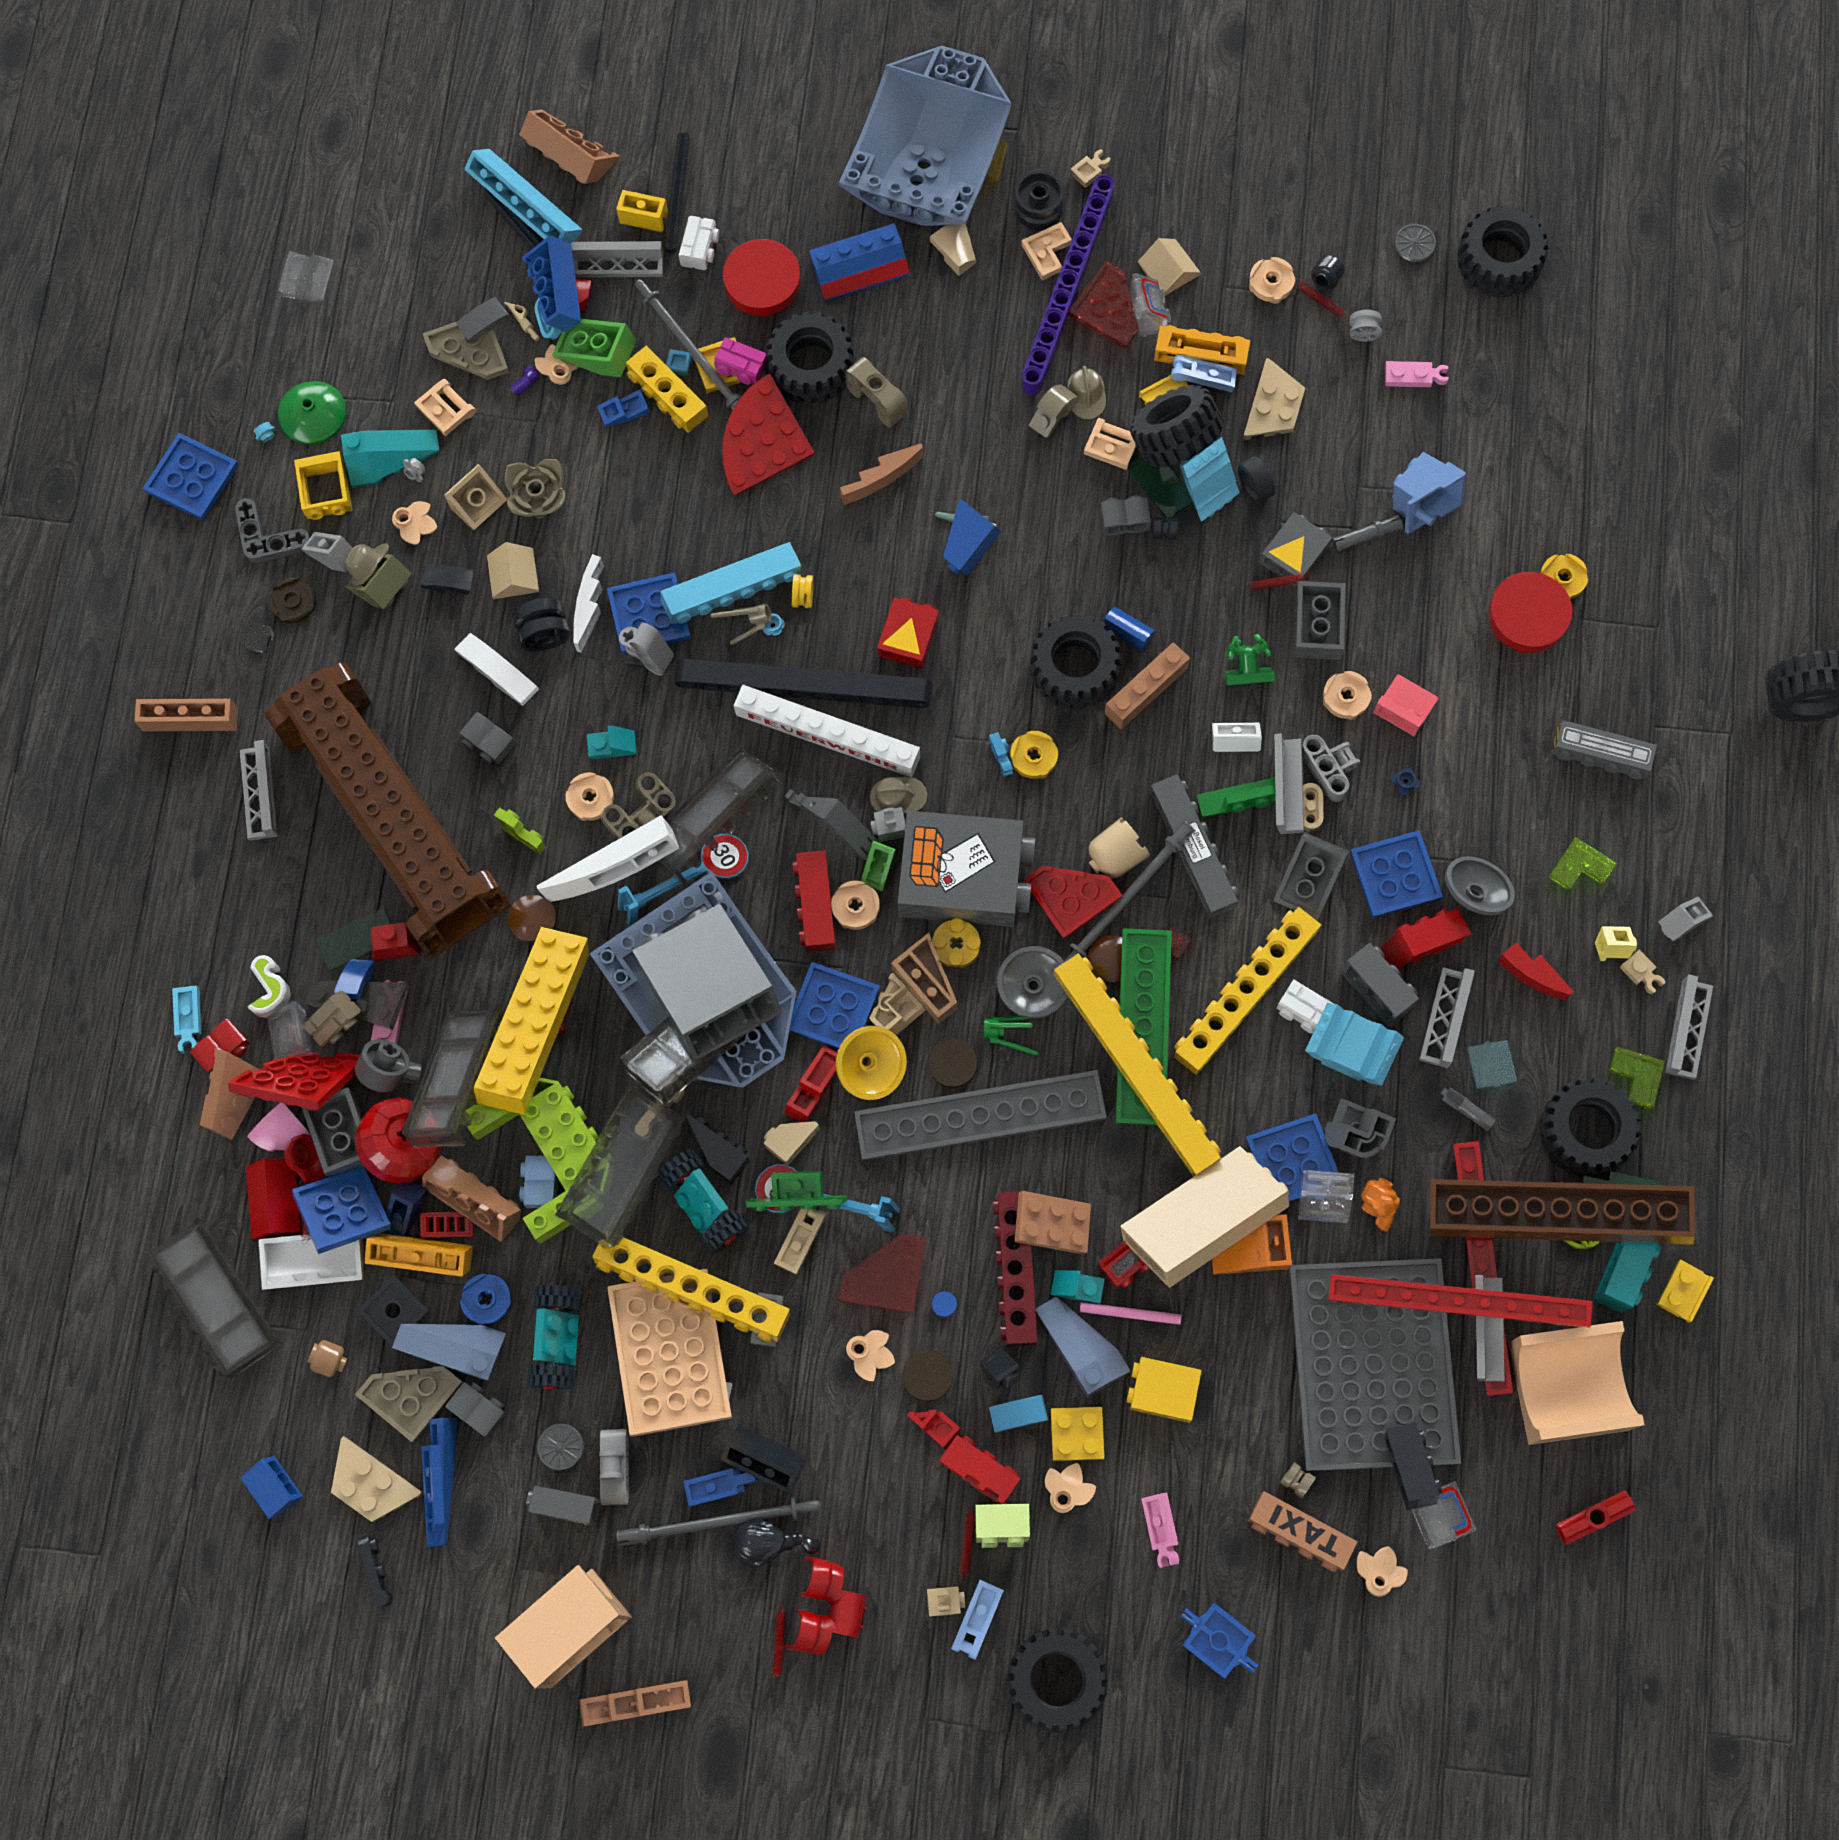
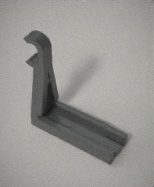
M791 789L785 795V798L790 803L809 811L823 821L860 859L866 861L868 858L860 848L869 854L872 842L876 841L879 843L874 835L839 800L834 798L806 797L802 792L798 796Z

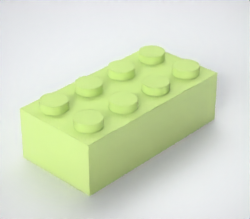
M1029 1504L976 1505V1543H981L982 1548H995L998 1542H1007V1547H1023L1024 1542H1028L1030 1538Z

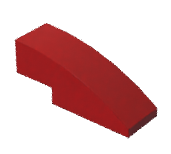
M1517 942L1497 960L1521 982L1546 995L1566 1000L1574 992L1541 955L1532 960Z
M823 1045L801 1078L798 1088L786 1104V1115L799 1122H808L837 1074L836 1057L838 1052Z

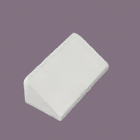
M1212 723L1213 751L1240 752L1261 750L1262 736L1260 723Z

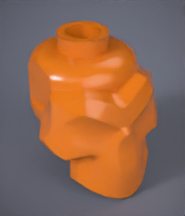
M1379 1178L1378 1181L1370 1180L1366 1183L1361 1193V1198L1364 1201L1361 1208L1370 1215L1377 1217L1376 1225L1381 1230L1388 1232L1396 1210L1400 1205V1198L1397 1197L1396 1192L1392 1189L1393 1184Z

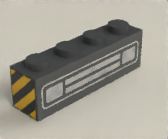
M1562 720L1556 731L1551 754L1556 755L1562 760L1569 761L1572 759L1579 761L1584 766L1602 767L1610 773L1621 772L1628 774L1633 779H1645L1652 769L1657 745Z

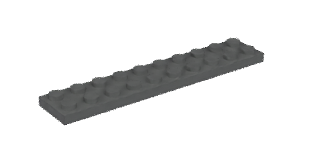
M1098 1070L854 1111L862 1161L1107 1119Z

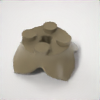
M545 459L540 461L536 467H531L526 463L507 465L505 482L510 491L507 505L512 513L524 517L535 516L541 519L547 514L558 510L563 505L566 497L565 491L562 489L564 474L557 459ZM539 489H540V492H539V493L533 494V491H534V490H536V491L538 492Z

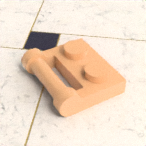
M446 379L439 381L414 402L415 406L445 436L464 420L471 418L476 412V409L471 404H467L451 388V384ZM445 394L460 411L456 413L439 395Z
M1098 418L1084 449V454L1127 470L1137 446L1130 431L1108 424L1104 419ZM1103 431L1128 440L1130 443L1128 444L1100 433Z

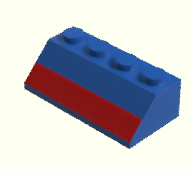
M894 223L809 250L810 264L825 302L910 275L902 242Z

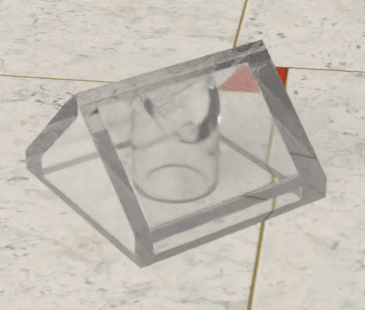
M291 1001L267 1017L274 1060L312 1053L309 1033L303 1028V1024L307 1021L305 1009L297 1001Z

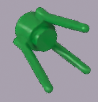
M1019 1015L992 1017V1019L985 1018L984 1038H990V1043L1001 1044L1035 1056L1039 1054L1036 1050L999 1038V1036L1004 1037L1005 1028H1032V1023H1005L1029 1018Z

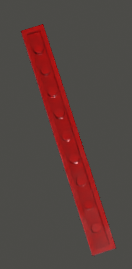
M1479 1141L1453 1144L1458 1180L1484 1181ZM1466 1237L1473 1289H1476L1475 1275H1483L1484 1278H1497L1492 1238ZM1505 1330V1382L1485 1381L1487 1396L1513 1394Z
M1331 1274L1329 1301L1591 1328L1592 1301L1333 1274Z

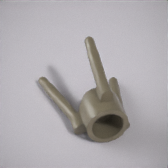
M763 604L755 607L733 609V611L712 613L711 618L748 614L751 624H756L757 626L730 641V644L734 645L755 632L766 629V623L771 622L772 615L769 606Z

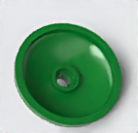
M308 381L294 386L283 396L278 407V421L284 433L293 441L306 445H315L328 441L341 430L346 419V404L340 392L333 386L320 381Z

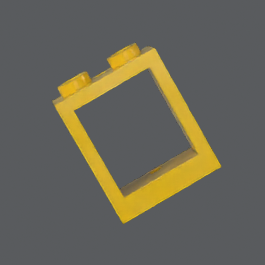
M340 451L294 460L301 509L307 519L317 520L323 518V516L332 514L343 515L348 511H353L346 465ZM338 471L342 499L311 504L307 477Z

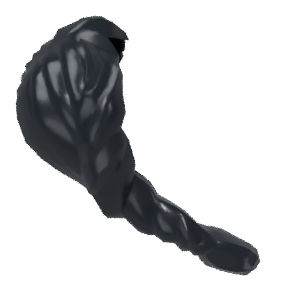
M761 1518L751 1519L740 1526L733 1539L735 1555L741 1563L751 1568L765 1565L770 1560L777 1558L782 1552L793 1549L794 1546H802L804 1551L810 1555L815 1554L820 1547L819 1539L803 1536L800 1532L785 1534L771 1522L764 1521Z

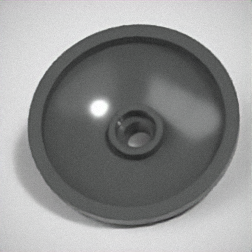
M1469 856L1460 857L1452 861L1445 872V882L1453 898L1472 912L1482 915H1499L1506 912L1514 902L1515 891L1510 879L1501 869L1484 859Z
M1038 946L1024 947L1011 953L1002 963L997 978L998 992L1003 1003L1012 1012L1025 1018H1043L1055 1013L1068 998V995L1053 975L1054 969L1065 962L1053 951ZM1031 983L1037 984L1038 988L1036 990H1031L1029 988V985Z

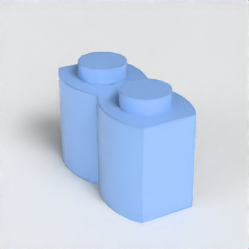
M526 1156L525 1162L521 1163V1177H525L524 1187H520V1202H524L526 1208H540L557 1197L558 1177L545 1156Z

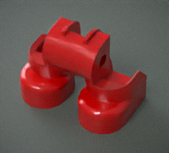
M805 1556V1561L812 1562V1574L806 1592H801V1596L815 1600H824L830 1603L828 1615H818L798 1609L797 1613L801 1616L798 1637L793 1646L785 1644V1648L821 1655L829 1647L832 1632L858 1638L860 1628H864L861 1625L864 1609L868 1610V1607H865L867 1596L842 1590L844 1569L838 1563Z

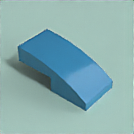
M1043 1395L989 1407L995 1433L1048 1420Z

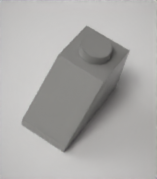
M314 532L302 547L303 552L331 570L347 571L345 562L352 549L350 544L342 536Z
M1696 897L1679 905L1658 922L1662 926V932L1668 938H1671L1672 941H1675L1710 919L1713 915L1701 899Z

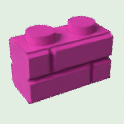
M726 337L714 358L715 369L720 374L738 377L740 382L747 385L750 383L755 384L759 381L768 365L766 353Z

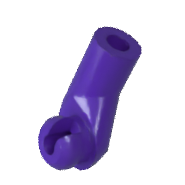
M527 367L524 370L525 376L510 386L516 396L539 379V372L535 367Z

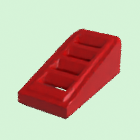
M458 1212L421 1213L420 1235L422 1239L428 1240L474 1237V1223ZM460 1218H465V1231L461 1232ZM444 1219V1232H440V1220ZM450 1219H454L455 1232H450ZM429 1220H433L434 1232L429 1231Z

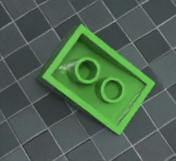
M581 319V322L568 332L562 331L552 356L600 375L621 377L637 339L625 323Z

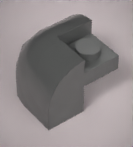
M1340 1099L1333 1121H1327L1325 1140L1329 1146L1352 1156L1367 1158L1385 1148L1396 1118L1378 1110L1364 1108L1346 1099Z

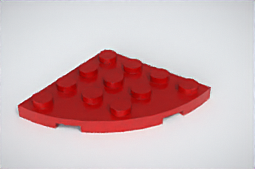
M771 374L761 378L742 395L726 425L722 450L725 477L733 497L814 455L812 447Z
M309 1053L276 1059L264 1063V1068L254 1073L247 1070L228 1083L229 1092L238 1093L241 1096L262 1098L265 1101L281 1102L285 1105L305 1107L309 1110H319L356 1075L355 1065L360 1055L337 1053L336 1057H319V1053Z

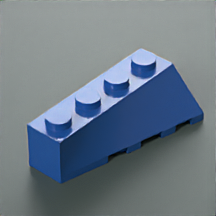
M550 235L526 253L522 259L529 267L527 273L535 284L532 288L534 293L539 296L538 305L545 324L568 332L581 322L572 247L570 243Z

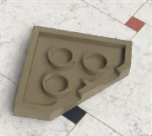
M456 322L422 333L429 353L435 359L487 380L509 373L495 332L490 328L473 342L467 340Z
M444 1366L412 1369L385 1374H371L355 1395L408 1440L415 1443L429 1426L430 1420L438 1415L463 1382Z

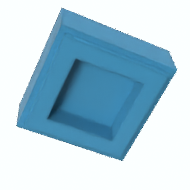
M670 349L666 366L675 375L688 377L693 357L689 352Z

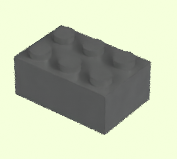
M1298 581L1295 591L1293 657L1341 660L1344 651L1346 583Z
M1369 943L1347 960L1341 974L1386 1026L1390 1028L1413 1009L1419 1000L1417 997L1418 993L1411 984H1406L1402 980L1400 971L1394 965L1390 966L1384 959V953L1377 946L1373 947Z
M347 1087L339 1090L319 1110H309L302 1107L324 1174L331 1177L363 1166L355 1147L356 1130L363 1116L355 1093Z

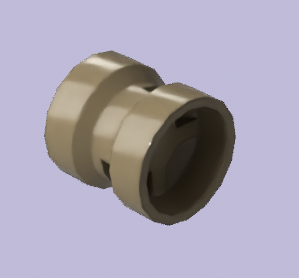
M1294 1462L1282 1478L1280 1484L1286 1488H1292L1295 1494L1302 1499L1316 1477L1310 1473L1303 1472L1301 1466Z

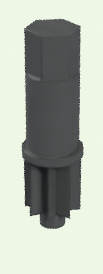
M1450 1087L1449 1090L1443 1088L1440 1094L1444 1096L1442 1098L1444 1102L1486 1131L1494 1124L1496 1119Z

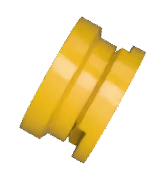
M794 574L792 607L798 608L799 605H802L805 608H811L813 576L801 577V575Z

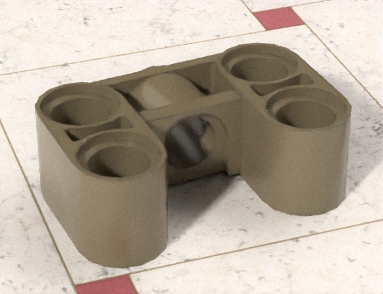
M860 358L845 371L846 385L850 392L857 398L865 394L877 406V415L886 427H893L907 415V399L904 394L894 387L867 358ZM875 385L880 386L878 389H873L872 387Z
M650 772L644 773L636 780V789L646 802L630 816L615 804L608 805L601 811V822L617 840L623 837L622 831L625 827H629L634 831L661 815L664 817L675 806L676 801L673 793L655 774ZM643 778L652 780V790H645L642 787L641 782ZM663 795L669 799V806L667 808H661L658 805L659 796ZM612 809L617 812L618 820L616 822L607 820L606 812Z

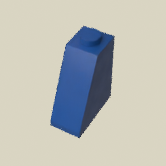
M962 499L958 502L943 557L949 561L947 566L956 574L961 571L968 575L1002 531Z

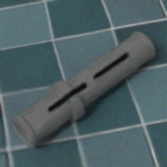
M1399 515L1380 522L1378 520L1374 521L1372 525L1332 538L1333 547L1338 553L1375 538H1384V535L1403 529L1402 520Z

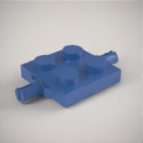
M1212 1603L1207 1612L1199 1618L1188 1608L1183 1611L1187 1615L1182 1613L1180 1617L1192 1625L1190 1635L1182 1646L1224 1679L1239 1664L1250 1671L1251 1674L1255 1671L1254 1668H1257L1259 1664L1255 1663L1246 1654L1249 1645L1256 1635L1215 1603Z

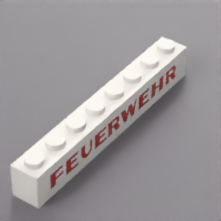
M742 685L734 703L736 716L911 778L920 759V747Z

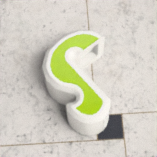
M258 956L253 960L251 969L268 994L250 1004L248 1009L258 1017L268 1018L280 1013L288 1005L291 992L288 984L275 974L280 972V967L269 956Z

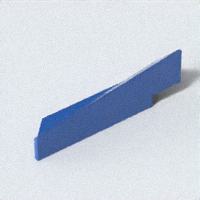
M457 1418L431 1419V1445L421 1447L427 1547L444 1546L448 1540Z

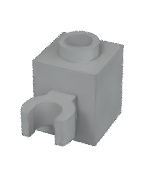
M892 807L874 812L875 821H870L872 833L873 835H878L879 842L905 837L906 824L902 807L894 809Z

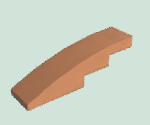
M922 443L878 457L877 467L859 472L860 481L840 487L843 504L846 505L867 497L908 472L923 458Z
M687 1680L579 1700L583 1727L691 1707Z

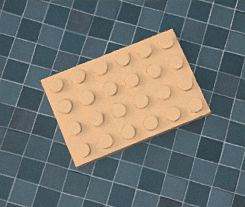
M701 1269V1270H700V1271H703V1272H705V1273L708 1274V1270H707V1269ZM674 1275L661 1277L663 1283H670L674 1279ZM637 1281L607 1286L630 1437L731 1419L716 1320L711 1317V1313L704 1310L701 1313L696 1312L688 1307V1303L681 1300L678 1303L673 1302L665 1297V1293L658 1290L655 1293L650 1292L642 1287V1283ZM689 1283L684 1287L686 1293H693L697 1289V1285ZM712 1294L708 1295L706 1299L710 1303H713Z

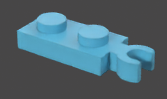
M198 986L172 988L174 1035L177 1038L182 1037L178 1042V1050L182 1054L185 1053V1046L188 1043H192V1048L198 1043L194 1035H201L200 990Z

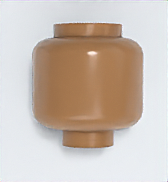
M322 1340L319 1344H314L307 1362L310 1363V1369L313 1372L333 1377L336 1371L342 1372L347 1358L343 1357L344 1348L342 1346Z

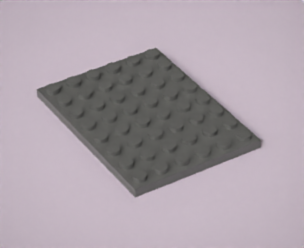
M1441 1258L1292 1265L1289 1268L1305 1471L1393 1468L1384 1439L1386 1428L1414 1422L1417 1423L1419 1431L1423 1430L1425 1434L1426 1446L1424 1448L1426 1454L1431 1455L1434 1466L1460 1465L1461 1456L1447 1313L1329 1301L1331 1274L1444 1286Z

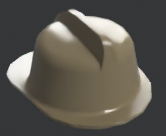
M1083 366L1081 370L1076 371L1070 376L1067 388L1079 396L1072 411L1082 419L1091 420L1102 414L1106 407L1105 388L1102 377L1096 371Z
M387 543L381 544L374 549L364 544H359L351 549L345 565L352 575V583L355 586L363 584L372 576L379 562L389 550Z
M889 777L880 780L874 785L871 790L870 800L872 806L878 812L887 808L902 807L903 814H907V811H918L923 808L927 801V791L922 782L915 778Z

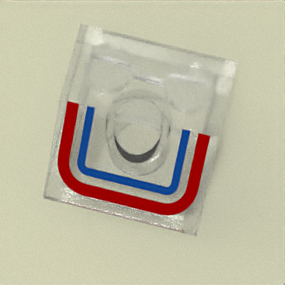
M1138 273L1132 274L1130 300L1139 336L1159 333L1160 325L1167 326V323L1171 321L1169 309L1164 307V289L1159 288L1158 281Z
M1456 1481L1441 1487L1442 1494H1439L1437 1504L1412 1509L1428 1549L1436 1548L1477 1530Z

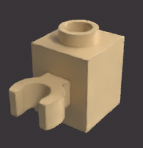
M958 1587L927 1589L930 1617L961 1614L960 1608H965L964 1592H959Z

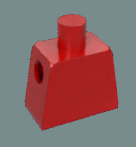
M406 923L371 928L370 938L373 961L420 955L418 942L406 926Z

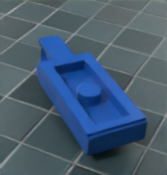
M731 1468L685 1480L683 1483L688 1506L692 1507L745 1492L744 1485L755 1483L757 1479L748 1473L741 1474L740 1469Z

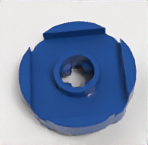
M479 1274L471 1278L464 1285L460 1304L464 1314L470 1320L480 1325H490L499 1322L507 1315L512 1307V1294L507 1283L500 1277ZM484 1293L487 1295L492 1294L491 1304L481 1305V1295Z

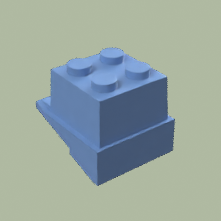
M1422 452L1418 458L1411 460L1407 470L1395 478L1392 495L1393 509L1406 518L1405 532L1407 534L1424 524L1431 526L1435 521V517L1440 516L1442 518L1463 504L1466 472L1449 461L1444 464L1425 452Z

